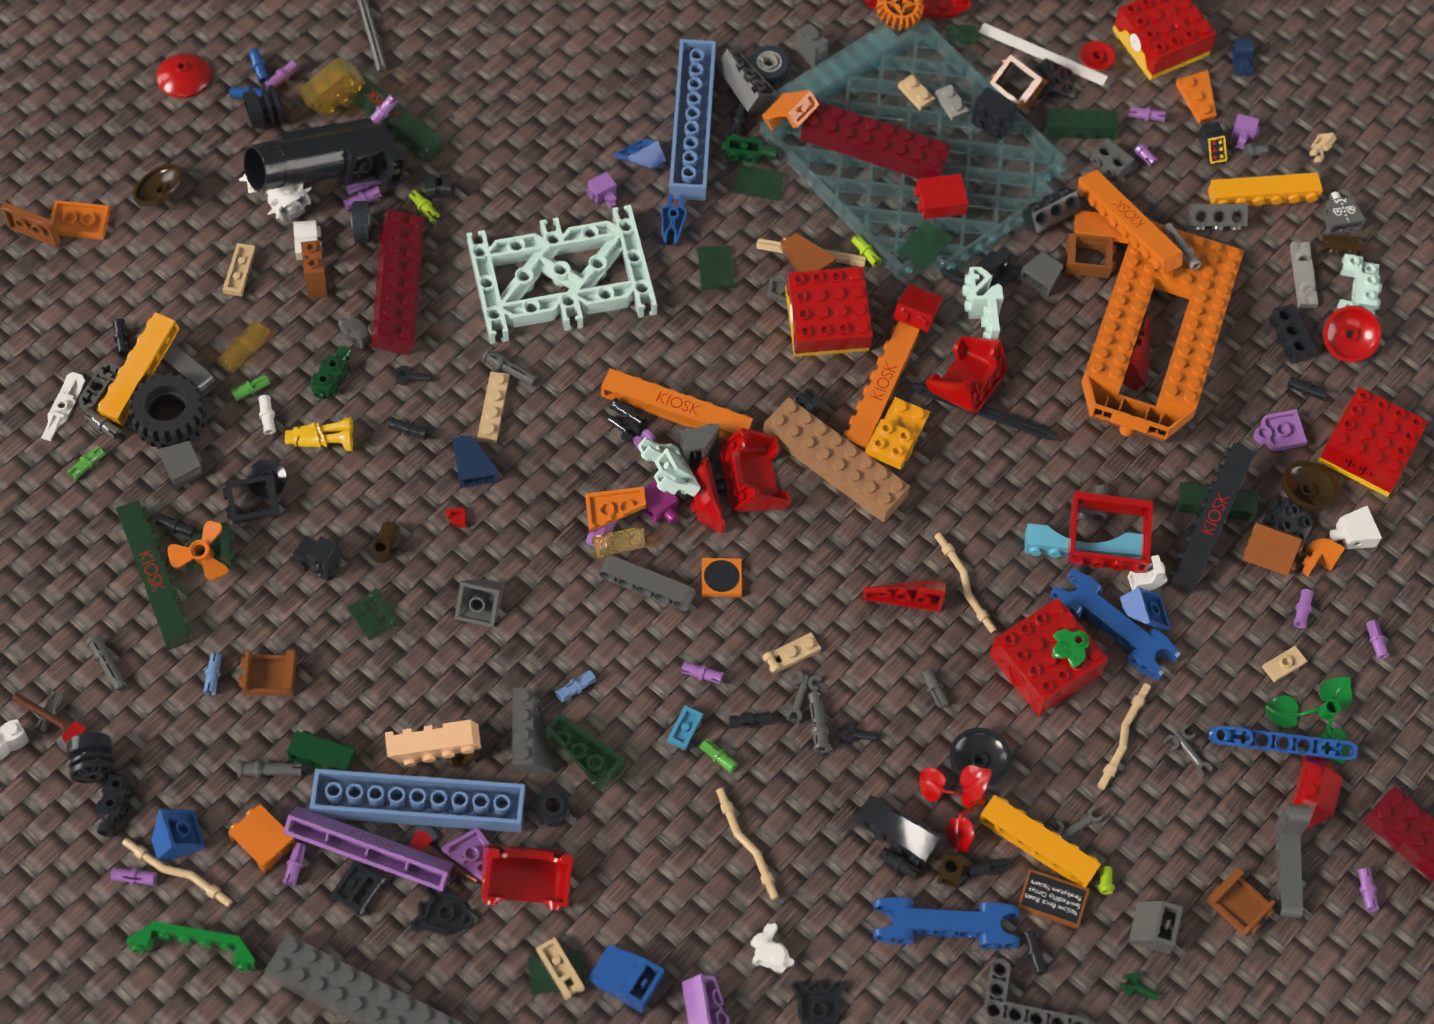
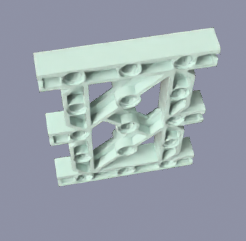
M631 205L624 206V211H626L625 219H620L618 207L613 208L614 224L610 221H602L569 227L564 234H562L558 217L553 218L551 232L546 230L547 220H540L541 236L533 233L498 239L491 246H488L485 230L478 231L481 244L476 245L472 238V232L466 233L490 344H495V335H497L496 331L492 330L502 329L503 337H501V341H509L507 324L515 328L554 321L560 314L564 331L572 329L569 317L576 316L575 319L579 329L583 328L582 312L594 314L628 308L632 301L635 303L638 318L644 317L645 303L650 304L651 311H649V314L657 315V302ZM601 248L596 255L590 257L589 264L581 274L571 269L567 262L554 260V257L558 255ZM622 253L629 281L595 287L600 280L606 277L607 270ZM527 261L522 268L515 272L514 279L500 295L494 267ZM541 274L551 278L555 285L569 288L567 292L521 300L526 293L533 290L534 283Z

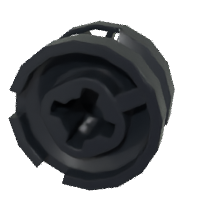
M812 388L804 390V393L799 392L795 394L797 396L795 397V402L811 414L821 412L820 401Z

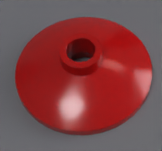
M1091 41L1081 48L1080 60L1089 69L1101 71L1112 66L1115 60V53L1108 44L1100 41Z

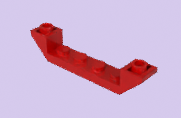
M865 0V4L877 12V0ZM923 0L924 10L922 17L953 18L971 8V0Z

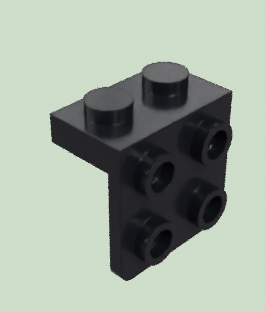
M1047 58L1033 68L1036 73L1048 81L1036 99L1040 100L1051 91L1070 100L1075 98L1074 76L1071 69Z
M1290 497L1274 500L1270 504V509L1262 523L1302 538L1301 542L1305 543L1314 524L1313 518L1299 505L1294 503Z

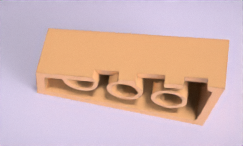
M472 720L444 723L443 728L432 725L424 726V731L404 729L403 734L394 735L393 731L385 732L387 757L403 764L405 767L416 766L418 762H434L436 758L440 757L452 758L458 753L470 754L474 750L481 748L479 724Z

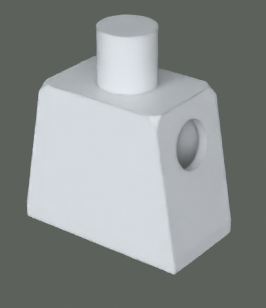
M1368 506L1342 516L1336 524L1337 529L1330 531L1331 540H1342L1346 549L1377 547L1382 538Z

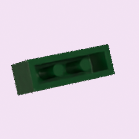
M296 730L287 750L289 760L315 769L351 771L356 759L355 749L345 743L341 745L334 743L333 740L327 737H316L309 731L301 732Z

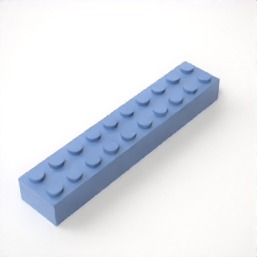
M680 39L669 194H673V199H679L680 195L684 196V200L705 201L716 41Z
M315 769L310 811L331 819L475 829L478 827L479 830L521 833L526 792L525 784Z

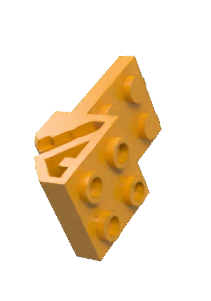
M895 397L884 419L880 420L866 447L865 453L874 459L901 470L914 449V445L929 417L930 411Z

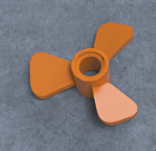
M213 521L206 522L203 528L202 540L194 541L190 547L176 544L169 545L167 551L170 565L175 569H179L195 560L203 566L205 577L210 581L217 580L226 575L228 568L214 559V551L210 547L212 542L222 532V525ZM205 549L204 554L198 556L199 551Z

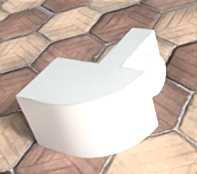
M1159 555L1151 556L1150 565L1146 573L1130 571L1127 576L1132 590L1140 587L1151 591L1167 582L1165 565L1160 561Z

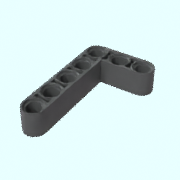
M1288 803L1276 821L1277 912L1279 917H1302L1301 834L1310 822L1311 810L1309 805Z
M996 959L992 963L988 972L982 1017L986 1023L1034 1024L1031 1018L1036 1017L1041 1021V1024H1052V1022H1059L1060 1024H1089L1082 1017L1006 1002L1010 964L1004 959ZM994 968L1003 969L1005 974H997ZM991 989H999L1001 991V995H995L994 993H992ZM993 1008L997 1010L998 1015H991L988 1009ZM1016 1013L1020 1019L1013 1020L1009 1014Z

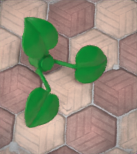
M1336 677L1325 681L1319 688V697L1325 701L1320 707L1297 713L1298 704L1290 696L1281 695L1265 705L1266 713L1275 725L1290 729L1297 725V717L1319 712L1323 719H1328L1329 721L1326 726V732L1321 733L1318 738L1348 741L1346 734L1341 729L1335 728L1330 731V727L1334 721V716L1340 710L1348 708L1351 704V678ZM1322 745L1321 749L1327 751L1328 747ZM1344 745L1341 748V753L1345 756L1348 749ZM1327 758L1338 763L1346 762V760Z

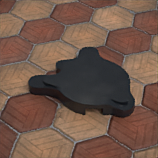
M425 886L430 899L427 902L420 901L418 903L419 916L411 922V929L414 932L430 930L439 935L449 936L462 929L470 928L474 923V918L468 912L466 905L459 896Z
M816 980L810 985H805L800 981L792 983L791 990L798 1000L797 1014L801 1024H836L840 1017L839 998L845 990L844 982L838 980L828 989L823 988L820 980Z

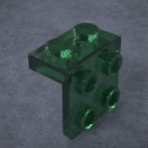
M222 522V532L212 542L210 547L214 551V559L224 564L228 569H232V559H235V549L232 547V541H235L234 529L230 528L229 522ZM203 533L193 534L191 536V544L196 540H202ZM205 549L200 550L198 556L203 555ZM195 560L191 561L193 571H203L201 564Z

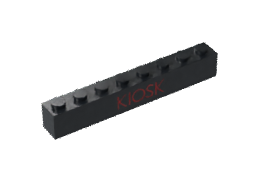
M1233 443L1230 448H1226L1222 458H1225L1223 465L1219 464L1216 469L1215 475H1218L1216 481H1211L1207 491L1210 494L1208 498L1204 497L1200 508L1203 509L1200 516L1196 515L1192 523L1195 526L1193 532H1188L1185 538L1186 548L1185 550L1181 549L1177 556L1179 563L1177 567L1173 566L1169 577L1172 578L1169 584L1190 594L1196 588L1256 452L1236 443Z

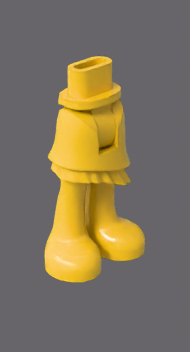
M346 417L339 422L326 425L313 422L308 425L294 427L293 430H285V444H294L295 447L321 448L322 445L328 448V443H341L346 451H353L352 435L354 428L352 417ZM328 432H339V433H332V434H324V433H328Z

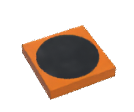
M702 558V597H742V559Z

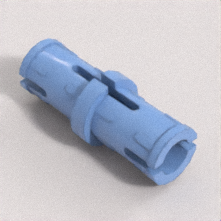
M214 653L210 654L208 669L205 670L206 680L203 693L206 695H210V692H212V696L216 695L218 679L221 678L220 668L223 655L216 653V657H214Z
M588 670L580 677L571 679L570 683L555 691L557 698L564 702L576 693L580 694L582 689L596 681L594 674Z

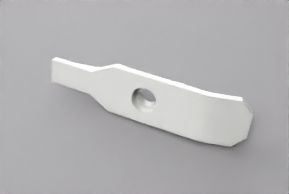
M72 372L66 376L64 384L48 413V424L41 437L42 439L51 441L57 428L67 421L84 387L85 379L83 375ZM65 404V407L59 408V405Z

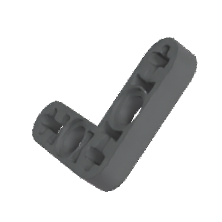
M109 362L99 366L79 398V405L84 412L91 408L96 410L100 401L106 395L110 384L118 376L120 366ZM109 370H111L112 374H111V373H107V374L105 375L104 372H108ZM96 384L103 385V388L101 390H93V387Z

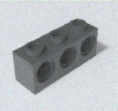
M1189 204V226H1194V230H1205V226H1212V230H1223V226H1230V230H1241V226H1247L1248 204ZM1198 212H1202L1204 216L1201 222L1196 219ZM1217 212H1220L1222 215L1219 222L1214 218ZM1235 212H1238L1240 215V218L1237 222L1233 220V214Z

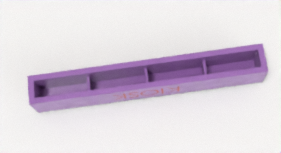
M298 806L289 813L283 832L286 835L439 891H443L449 882L454 866L452 862Z

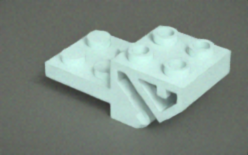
M969 267L968 275H965V285L962 287L963 296H966L964 310L968 312L969 319H981V326L985 327L983 338L998 340L1000 332L998 317L1003 302L1002 286L996 284L990 288L992 275L982 267Z

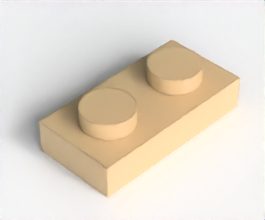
M913 75L898 83V88L920 111L934 103L935 98Z

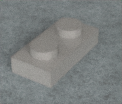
M952 85L935 90L936 98L951 121L968 115V109Z

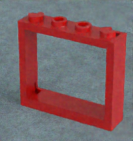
M1075 491L1071 501L1067 562L1074 565H1091L1095 568H1112L1116 571L1128 570L1134 573H1146L1150 565L1153 501ZM1078 508L1142 516L1141 559L1076 551Z

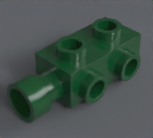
M739 134L727 136L726 141L723 140L721 151L725 152L724 159L760 164L761 156L768 157L771 160L776 159L777 145L763 146V140L756 136L742 138Z
M339 346L336 356L329 354L326 360H322L318 373L314 374L310 380L311 390L315 397L329 399L331 395L335 396L337 394L340 380H345L348 376L349 370H347L346 361H349L353 355L349 348Z

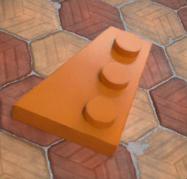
M1208 70L1176 80L1175 84L1197 122L1202 124L1216 118V110Z
M644 486L585 494L589 533L646 508Z

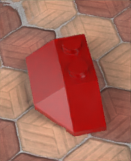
M706 456L693 472L701 489L694 497L692 496L691 509L693 514L696 513L698 521L722 534L725 533L726 523L709 457Z
M1303 756L1291 804L1310 806V822L1305 831L1331 818L1335 813L1343 778L1327 758Z

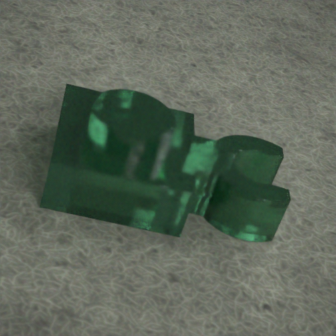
M960 24L959 28L952 25L947 26V32H951L947 33V40H955L957 38L959 43H977V25Z

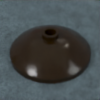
M165 164L151 170L136 185L133 191L135 202L140 206H154L170 199L181 185L183 178L181 168L176 164Z
M1297 461L1290 464L1282 474V487L1286 495L1303 508L1324 510L1332 506L1338 497L1339 488L1336 479L1326 468L1317 463Z

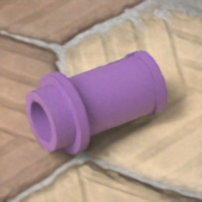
M1140 144L1134 151L1136 156H1139L1149 167L1155 163L1154 161H1157V157L1147 149V145Z

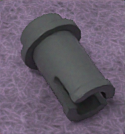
M1247 144L1243 148V154L1248 158L1252 156H1267L1265 152H1268L1266 144Z

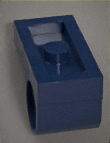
M1234 39L1231 46L1234 76L1253 75V39Z

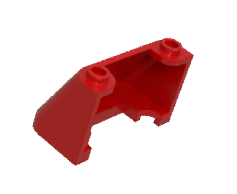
M961 336L953 346L956 360L942 378L939 374H932L926 381L927 387L931 393L968 412L977 413L1005 377L1008 368L1001 340Z
M741 428L722 443L720 459L729 506L733 511L783 510L791 505L789 492L777 490L772 460L780 452L778 436Z
M485 844L483 847L481 899L488 905H498V902L502 900L544 903L548 905V909L561 910V907H567L573 856L561 850Z

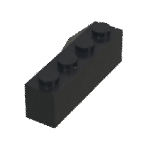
M870 795L856 814L855 821L861 829L873 833L878 841L889 844L897 854L906 856L914 866H920L924 869L937 851L942 835L938 832H935L934 835L927 831L928 828L924 824L919 823V825L912 823L908 815L894 813L895 810L892 806Z

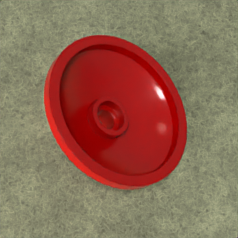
M178 53L168 57L160 64L157 69L156 79L158 86L165 94L175 98H190L200 94L207 88L211 80V70L208 63L202 57L192 53Z
M1346 306L1336 310L1327 319L1323 330V339L1328 351L1337 359L1346 362H1358L1368 358L1377 349L1381 339V328L1377 318L1369 310L1359 306ZM1349 330L1353 331L1352 337L1347 336Z

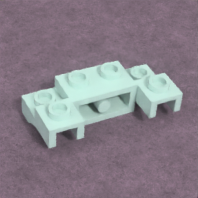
M1344 254L1342 258L1343 268L1340 275L1355 277L1353 281L1351 301L1340 299L1337 308L1359 306L1369 310L1375 316V310L1379 309L1381 299L1378 298V294L1381 293L1382 283H1379V264L1363 262V257Z
M644 437L638 447L641 451V456L648 462H655L659 469L654 475L657 487L665 493L668 491L675 495L679 491L684 495L689 494L694 497L701 487L679 447L672 443H656Z

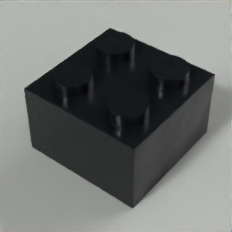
M986 87L975 101L971 123L975 127L986 131L992 137L1002 140L1013 127L1018 104Z

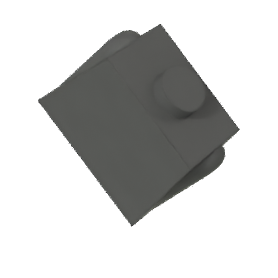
M811 23L807 26H802L796 33L793 48L816 70L829 62V42Z
M190 441L158 449L175 490L204 475L200 465L203 462L199 451H194Z

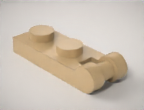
M809 633L774 651L765 653L762 658L765 663L769 664L771 673L777 674L821 652V647L813 634ZM779 658L781 662L777 663L775 659Z
M555 937L536 948L538 955L566 1001L572 998L571 995L574 993H580L585 990L583 983ZM571 979L573 985L567 987L565 982Z

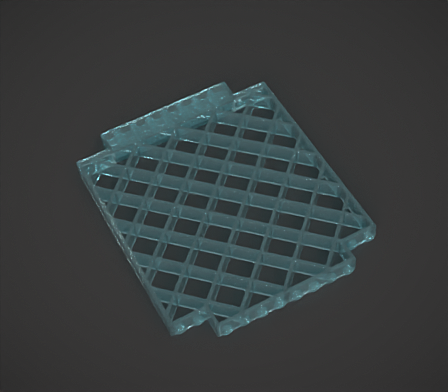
M925 20L899 37L884 23L776 92L781 96L783 93L811 90L817 101L866 117H874L875 120L882 118L906 121V130H909L910 122L937 125L936 136H924L951 144L950 152L966 154L965 166L946 164L942 176L961 174L962 179H964L968 206L993 209V222L966 219V214L961 215V218L940 217L923 220L922 214L902 212L903 199L918 200V197L915 198L914 186L904 185L905 174L901 173L900 185L873 182V169L893 170L832 150L812 148L811 143H808V148L786 145L781 140V133L801 135V127L803 125L802 123L798 128H793L786 117L774 130H771L765 121L760 124V135L770 145H777V153L856 235L861 234L864 240L874 247V251L882 259V262L899 279L910 275L915 268L925 265L927 261L938 272L941 268L952 271L956 265L966 262L971 255L981 252L989 243L993 244L1001 235L1008 234L1014 226L1021 225L1025 221L1023 210L1027 209L1029 204L1043 200V197L1046 195L1054 194V190L1047 182L1054 175L1061 174L1065 169L1066 158L1017 110L1013 127L1008 133L1024 135L1030 141V147L1005 145L1004 138L999 140L998 144L972 141L973 129L982 130L971 123L976 99L986 87L997 93L999 92ZM910 46H913L912 57L896 56ZM917 47L938 50L943 55V61L916 58ZM880 67L879 79L863 77L875 68ZM884 68L911 71L910 75L915 76V72L941 75L940 86L922 84L935 99H937L935 90L946 87V76L966 78L972 84L971 89H954L963 103H970L969 115L951 121L947 113L943 112L940 102L938 111L925 109L920 111L919 109L911 108L912 102L909 99L907 107L880 104L881 93L905 96L898 88V83L901 81L883 79ZM846 88L845 100L829 98ZM850 89L877 92L876 104L849 101ZM941 126L968 128L967 140L941 137ZM971 154L997 157V169L970 167ZM1002 159L1029 161L1028 173L1002 170ZM810 162L838 165L837 177L815 175L809 169ZM1034 162L1052 164L1040 173L1033 174ZM842 165L869 168L868 181L840 178ZM969 180L995 183V196L968 193ZM1001 184L1027 187L1026 199L1000 196ZM1032 188L1041 195L1034 201H1032ZM839 191L867 194L865 207L844 205L838 199ZM871 195L898 198L897 211L869 208ZM999 210L1016 212L1000 224L998 223ZM868 221L896 224L895 238L873 235L867 229ZM900 225L928 228L927 241L899 238ZM932 229L960 232L959 245L931 242ZM964 233L982 234L981 237L964 247ZM898 252L917 254L903 264L897 260ZM941 257H949V258L944 261Z

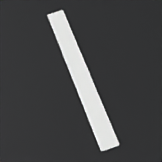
M986 23L983 24L979 31L986 36L1042 60L1047 58L1071 69L1074 74L1097 84L1103 85L1108 77Z

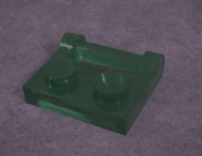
M378 589L371 591L369 595L347 607L348 612L368 641L399 623L397 616L392 614L381 598L382 594ZM371 603H376L387 619L385 622L382 623L370 606Z

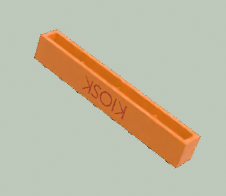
M1097 169L1078 178V193L1091 206H1094L1100 215L1110 222L1112 227H1115L1123 237L1130 241L1131 245L1137 248L1143 257L1153 264L1154 268L1164 275L1182 266L1183 252Z
M898 322L897 326L893 325L890 332L892 337L890 340H886L883 348L885 352L883 355L880 354L876 365H878L877 370L873 369L869 379L871 383L870 385L866 384L863 391L864 398L863 400L859 399L857 403V413L851 416L849 421L851 427L849 431L845 430L843 434L845 439L863 452H865L886 411L919 338L920 329L902 322Z
M610 368L601 386V396L610 400L617 398L627 406L631 405L638 410L689 428L703 427L706 424H719V438L727 440L741 428L752 430L753 418L746 414L733 412L729 408L716 406L709 401L704 402L692 395L679 393L675 389H667L655 382L650 383L642 380L638 376H630L621 370Z

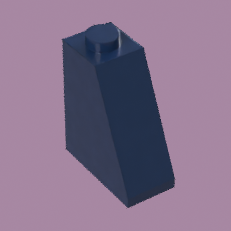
M462 435L452 438L460 488L499 482L498 469L472 436Z

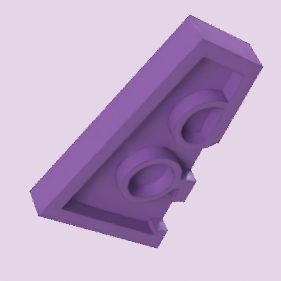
M477 827L442 847L441 851L482 881L483 847L485 844H489V842Z

